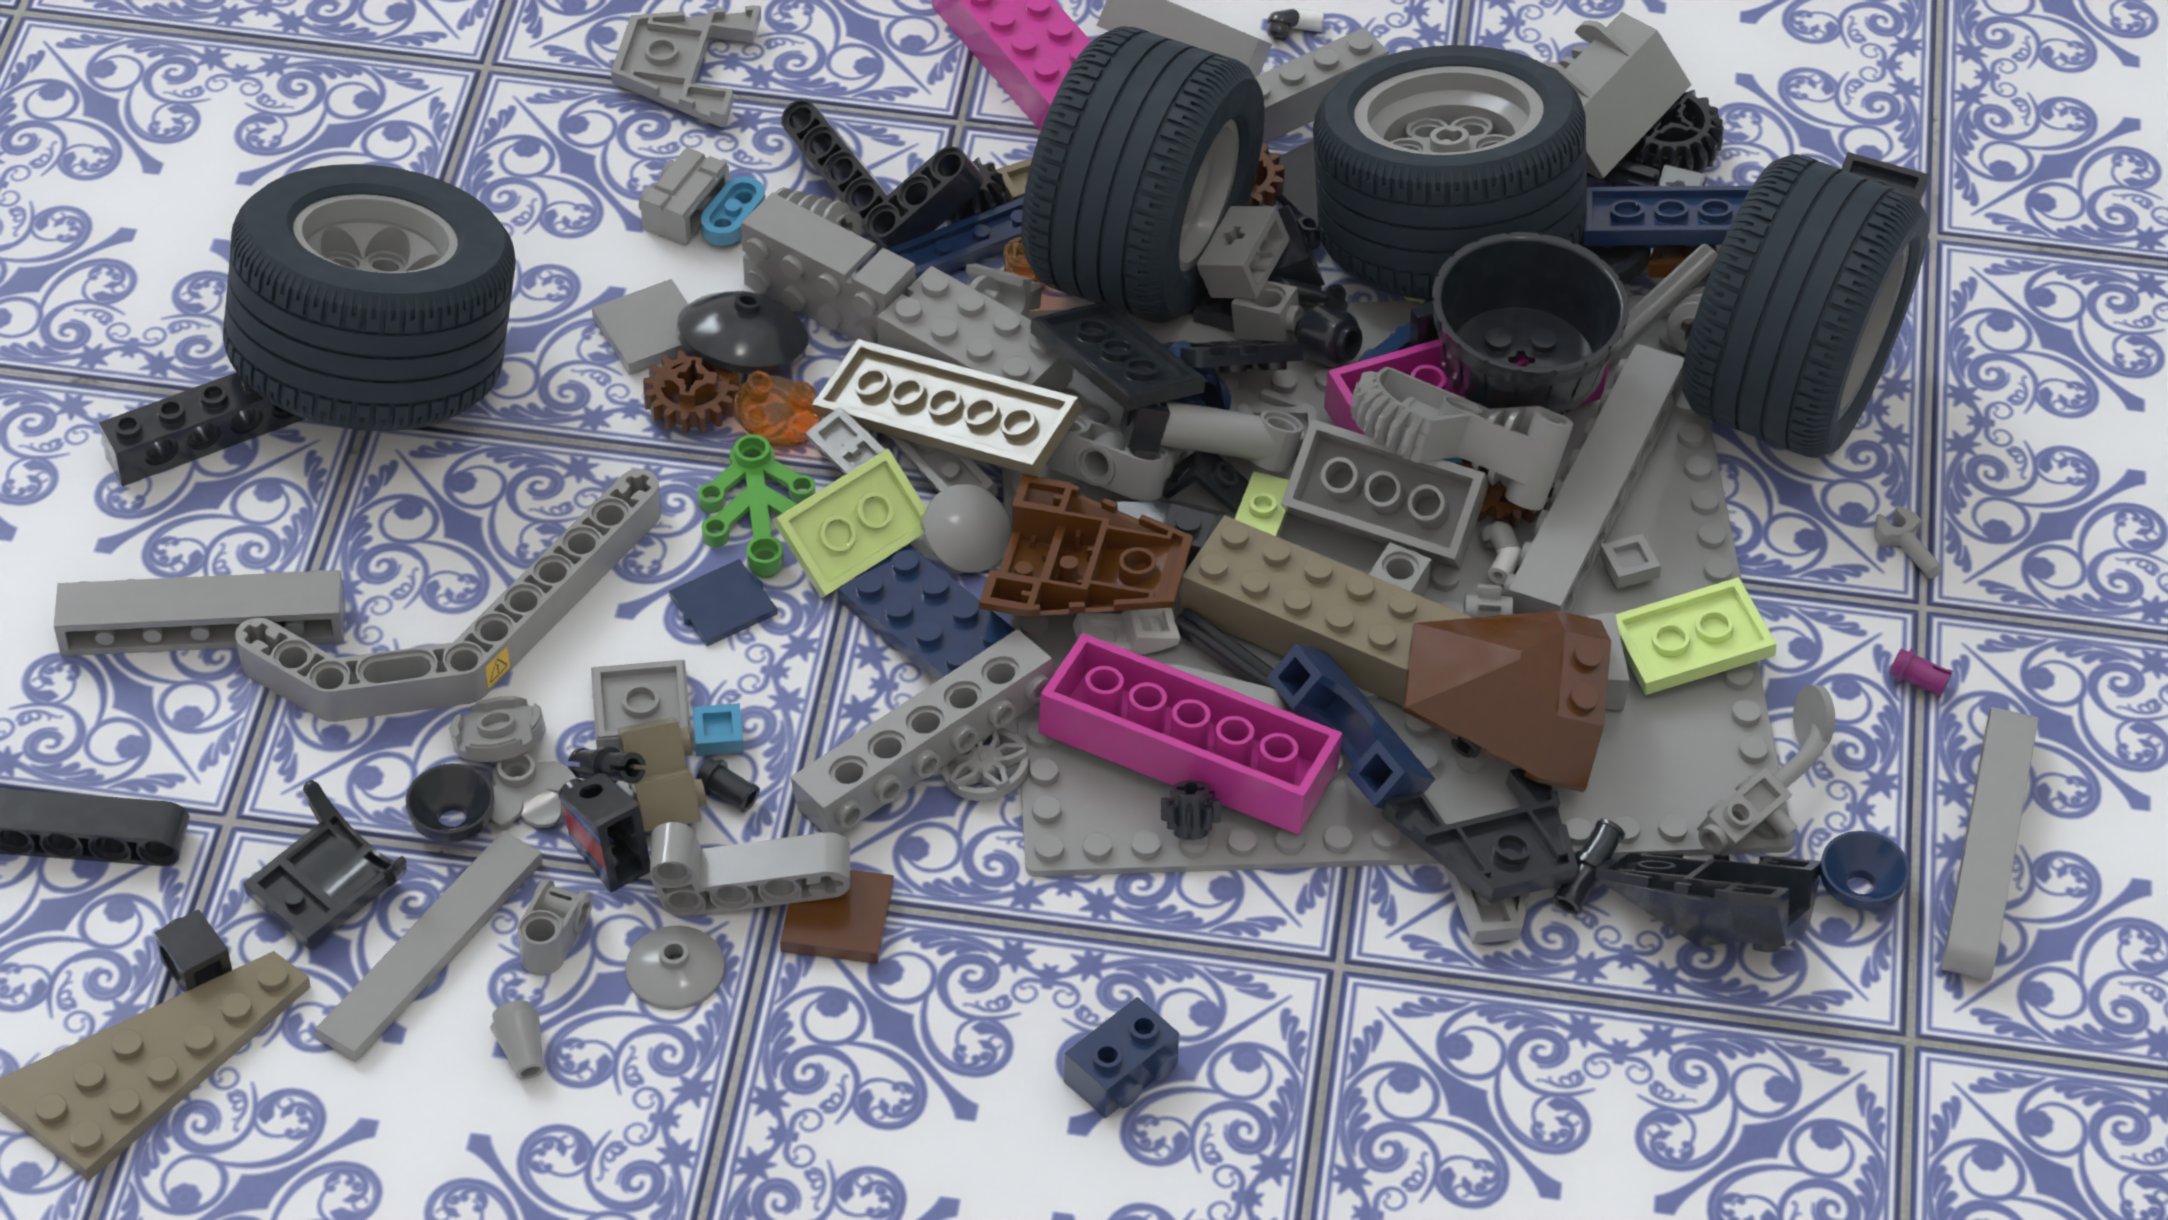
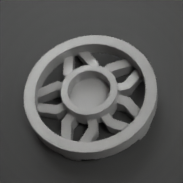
M1000 728L976 744V747L965 752L968 753L967 755L960 754L953 759L952 762L958 766L952 775L949 773L951 761L940 768L943 781L951 792L965 799L986 801L1005 796L1018 788L1028 775L1030 759L1024 741L1015 733ZM986 740H992L990 745L983 744ZM1020 762L1016 772L1008 779L1006 768H1010ZM976 783H985L990 787L974 788L969 786Z

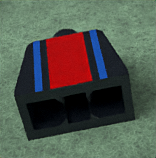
M604 773L596 774L584 781L580 779L567 781L559 791V799L562 802L569 838L573 846L610 892H613L649 873L650 856L639 804Z

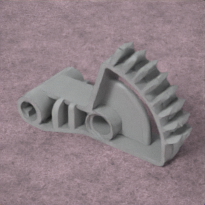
M1384 367L1378 373L1373 371L1362 373L1360 381L1356 383L1350 409L1352 413L1351 418L1356 422V425L1364 431L1367 437L1374 438L1378 445L1386 446L1389 452L1397 453L1403 459L1416 463L1453 457L1472 462V467L1477 471H1480L1482 468L1489 469L1487 479L1492 486L1501 481L1507 488L1505 493L1506 499L1530 510H1543L1574 425L1567 417L1541 406L1489 409L1389 367Z

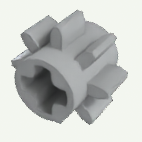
M1478 584L1477 595L1465 594L1463 613L1473 618L1513 614V598L1501 596L1500 585Z

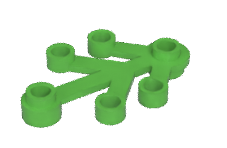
M749 434L740 437L735 442L730 452L731 465L711 483L703 484L698 489L699 508L706 513L719 512L716 516L709 517L703 521L701 526L702 540L710 547L725 545L729 541V529L750 510L753 539L746 547L747 565L757 576L767 578L774 576L784 563L783 545L777 538L772 537L768 509L781 515L815 494L816 488L812 477L798 474L776 461L774 449L766 438L756 434ZM764 475L787 487L789 499L766 486ZM746 476L747 487L725 506V493ZM805 488V489H807V490H805V491H798L797 489ZM710 496L717 497L715 499H707ZM713 530L721 531L719 533H711Z

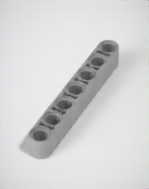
M1995 707L1990 709L1981 748L1941 970L1988 981L1992 978L2007 903L2038 717Z

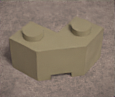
M674 717L617 728L621 752H635L640 754L645 760L646 765H634V769L646 770L643 778L637 783H628L629 789L633 790L634 800L640 806L644 831H653L655 827L667 822L689 824L701 821L699 808L707 807L702 780H694L693 774L687 769L685 756L693 755L688 728H680L679 722Z

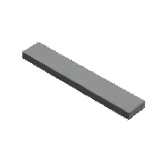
M503 830L315 1028L317 1039L357 1062L543 863L542 852Z

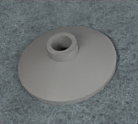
M667 926L647 933L633 945L626 959L625 971L629 987L639 999L657 1008L678 1010L700 1004L715 993L722 982L725 964L721 948L708 934L688 926ZM672 957H680L679 959H676V960H671V959H669V958H672Z

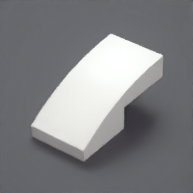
M1172 608L1125 610L1122 614L1078 613L1073 622L1077 640L1082 633H1085L1139 655L1176 646L1180 641Z

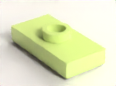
M1253 471L1235 520L1279 537L1288 515L1281 503L1289 480Z

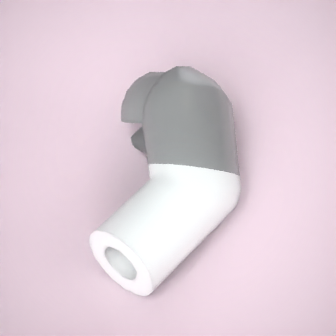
M1496 521L1494 524H1488L1483 528L1481 538L1482 541H1487L1485 544L1487 548L1496 549L1497 556L1488 570V576L1494 583L1504 585L1509 573H1514L1522 549L1512 526L1502 521Z

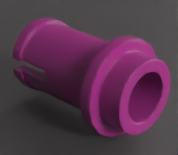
M1901 648L1889 671L1890 674L1897 677L1896 682L1901 683L1902 680H1905L1941 698L1953 671L1915 655L1916 650L1913 648L1910 651Z

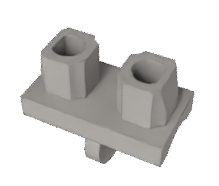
M976 263L966 265V273L969 278V284L967 285L1028 319L1029 310L1040 308L1041 283L1032 281V278Z

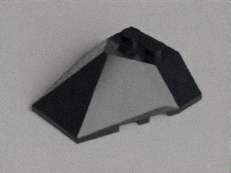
M1619 852L1596 868L1595 878L1698 947L1746 942L1753 943L1752 949L1756 951L1780 952L1783 947H1787L1809 928L1820 881V861L1759 856V863L1756 864L1729 861V855L1723 857L1722 855L1713 854V859L1706 861L1683 858V853Z

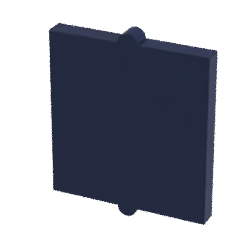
M740 559L669 591V597L683 614L684 624L691 625L706 646H710L778 614L777 607L763 590V582L755 580Z

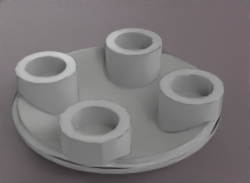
M957 484L943 489L931 500L921 518V527L925 532V537L931 551L945 564L951 573L956 575L983 572L995 566L1003 558L1011 536L1009 517L1003 505L990 492L975 485Z

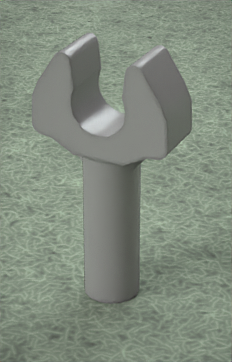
M1897 506L1893 520L1898 527H1894L1889 524L1883 515L1878 514L1874 526V536L1877 543L1883 548L1901 546L1928 579L1938 576L1942 571V566L1915 536L1918 534L1921 524L1919 516L1909 509Z

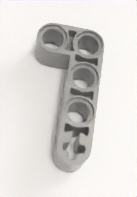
M667 822L655 827L651 833L650 878L662 907L668 913L680 917L835 898L845 894L850 888V842L840 834L817 833L701 849L697 836L691 827L678 822Z

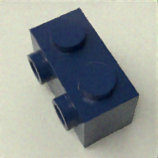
M1136 997L1064 1053V1083L1106 1119L1118 1108L1124 1109L1133 1104L1139 1097L1142 1089L1156 1078L1158 1080L1164 1079L1174 1070L1178 1063L1179 1032L1140 998Z

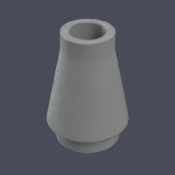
M524 1000L512 1001L501 1005L492 1013L494 1022L491 1024L490 1029L511 1063L516 1078L530 1079L540 1075L545 1070V1065L542 1059L538 1011L532 1009L531 1004Z

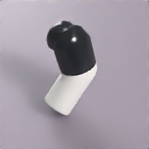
M1301 8L1273 12L1266 21L1269 24L1267 34L1272 39L1285 40L1289 36V28L1322 32L1324 12Z

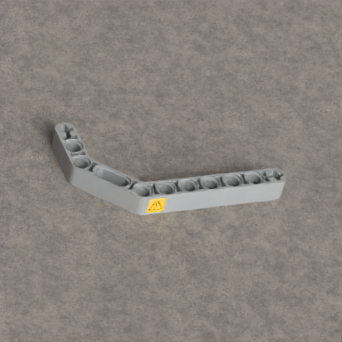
M634 469L623 474L453 643L335 658L271 620L251 618L241 623L235 633L242 671L259 684L328 722L477 702L485 697L657 524L661 518L659 481L655 474L645 469Z

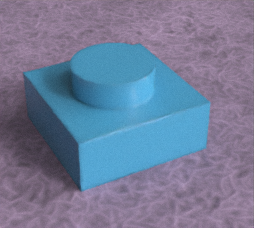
M740 703L692 707L696 756L744 752Z

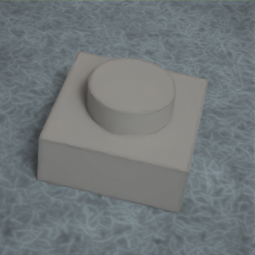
M1643 533L1600 545L1599 557L1617 589L1660 578L1661 564Z

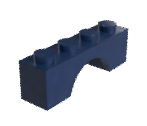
M1295 643L1266 678L1294 711L1311 721L1343 733L1341 748L1352 764V769L1347 775L1374 807L1382 809L1385 799L1419 791L1424 793L1436 780L1327 652Z

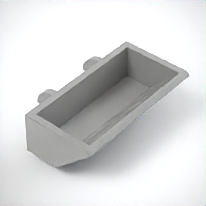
M1623 12L1607 27L1597 21H1584L1575 30V33L1584 41L1589 42L1590 45L1588 47L1576 45L1572 49V58L1566 56L1559 64L1555 62L1543 63L1564 78L1575 89L1582 101L1586 116V172L1598 179L1604 178L1692 85L1658 30Z

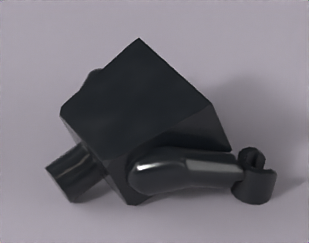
M1289 204L1283 206L1278 212L1290 241L1267 281L1297 287L1300 304L1315 307L1322 303L1323 305L1347 312L1348 303L1345 301L1347 292L1342 285L1332 284L1328 286L1326 291L1322 290L1321 286L1325 285V282L1312 252L1321 243L1316 222L1310 216H1303L1297 220Z

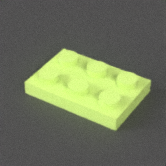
M888 448L772 521L819 596L823 598L925 534L921 527V518L927 508Z
M1739 577L1615 614L1624 657L1645 695L1776 656L1777 644Z

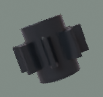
M1194 780L1181 781L1176 783L1173 789L1170 790V798H1161V820L1167 821V829H1173V834L1178 838L1186 840L1201 839L1206 837L1209 831L1212 830V823L1221 822V800L1215 799V792L1209 791V786L1203 782Z

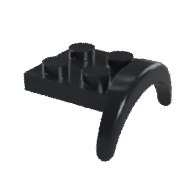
M309 780L304 784L303 792L319 824L243 883L246 894L309 950L384 890L393 886L407 871V861L404 856L393 861L372 847L342 817L320 785L314 780Z

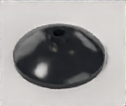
M747 291L717 292L694 300L682 309L678 316L676 327L680 343L693 356L702 358L703 362L717 368L738 373L767 374L788 369L803 359L809 342V335L805 325L789 308L766 296Z

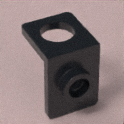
M1195 451L1174 465L1171 476L1165 484L1162 496L1168 500L1196 481L1226 508L1235 513L1239 509L1249 482L1218 454ZM1186 469H1188L1185 475L1180 480H1178L1180 476L1183 474V472Z

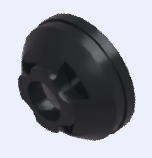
M454 763L438 765L421 773L411 783L405 799L407 814L412 826L428 839L448 843L463 841L480 833L490 822L495 804L494 789L490 780L474 767ZM448 811H461L467 816L465 821L457 826H446L439 822L440 817Z

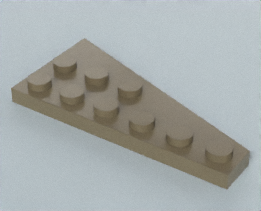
M275 951L270 952L1 1077L0 1112L90 1181L311 988L309 977Z

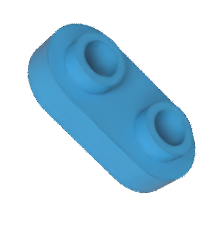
M746 176L729 180L701 215V232L704 239L718 246H727L738 242L742 238L741 222L765 200L763 184L755 178Z

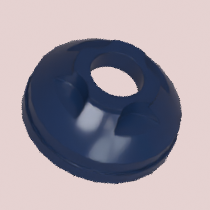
M1851 831L1838 835L1825 847L1820 861V877L1827 892L1845 906L1857 910H1880L1892 905L1901 897L1910 877V865L1903 850L1887 837L1869 831ZM1857 877L1864 878L1873 885L1874 890L1868 894H1858L1848 887L1847 881Z

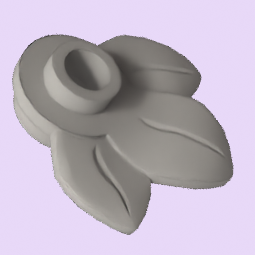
M526 752L515 758L498 761L493 770L495 804L491 821L498 827H504L521 817L526 824L536 828H548L557 825L562 814L561 801L558 795L559 791L567 781L576 779L575 775L567 766L559 762L538 763Z

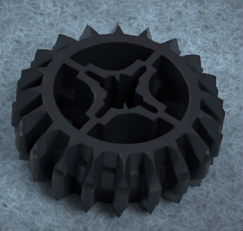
M1695 89L1684 92L1624 156L1625 160L1658 169L1660 176L1664 165L1703 173L1706 167L1713 166L1722 148L1724 127L1722 125L1723 119L1719 118L1718 108L1709 105L1708 97L1697 98Z

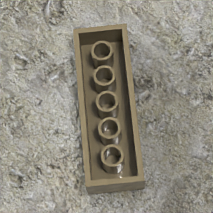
M1225 515L1185 571L1181 584L1180 613L1186 608H1190L1220 630L1282 656H1285L1295 643L1325 651L1356 687L1401 706H1404L1411 632L1414 623L1473 618Z

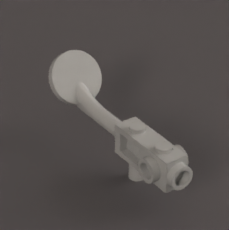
M1807 685L1797 695L1793 709V726L1796 738L1802 748L1796 756L1774 774L1765 767L1752 779L1750 776H1747L1735 788L1736 792L1725 802L1719 800L1707 811L1708 816L1697 828L1699 831V841L1707 851L1714 854L1720 853L1724 857L1765 821L1783 839L1788 837L1798 827L1781 807L1792 796L1787 788L1810 769L1831 742L1835 728V708L1831 695L1825 687L1821 685Z

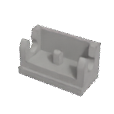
M841 406L805 433L806 437L814 444L815 449L834 463L845 475L886 450Z

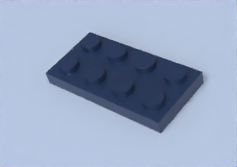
M1753 185L1587 187V217L1584 223V246L1608 249L1622 245H1639L1643 248H1656L1660 245H1683L1688 248H1698L1702 244L1722 245L1742 202Z
M910 544L838 588L839 602L936 682L1016 630L994 611L979 609V599Z

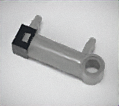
M1166 401L1130 411L1124 409L1119 425L1127 448L1158 453L1160 445L1249 459L1255 465L1274 472L1287 471L1291 467L1303 431V424L1300 420L1278 410H1266L1260 415H1255L1246 404H1240L1237 406L1236 411L1175 401Z

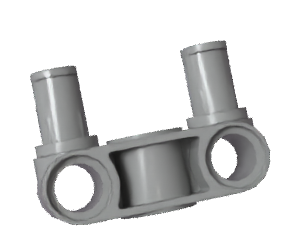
M1094 404L1076 418L1046 463L1048 468L1085 481L1090 485L1099 486L1135 500L1153 501L1161 498L1164 482L1171 476L1174 465L1183 460L1188 452L1185 451L1187 449L1160 445L1158 453L1127 448L1121 430L1109 427V423H1106L1110 420L1109 412L1103 406Z

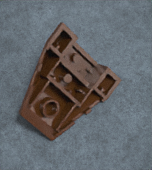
M1022 474L1012 504V533L999 571L991 569L989 571L979 600V609L1024 617L1174 608L1192 548L1193 536L1143 514L1137 519L1117 510L1118 503L1104 498L1101 503L1080 494V487L1070 482Z
M1556 610L1414 623L1411 632L1403 712L1456 740L1460 736L1485 749L1484 755L1495 761H1498L1499 758L1504 759L1526 771L1524 776L1537 783L1584 792L1587 788L1604 728L1611 639L1601 620Z

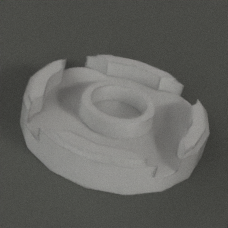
M499 696L481 700L471 706L472 713L467 714L465 717H462V713L455 716L449 727L454 752L463 759L475 762H498L515 758L535 747L542 740L546 732L541 707L534 703V706H530L527 704V699L517 696Z

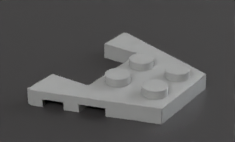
M745 6V12L725 14V8L709 9L708 14L705 16L685 17L684 11L631 15L611 70L612 83L719 127H726L734 103L733 89L697 85L695 82L710 38L754 42L761 21V6Z

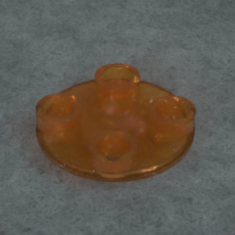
M756 371L748 376L747 381L740 386L734 398V411L741 426L749 434L763 436L771 446L790 448L803 445L810 441L805 433L821 421V416L817 415L812 405L816 398V391L812 385L804 381L794 382L787 378Z

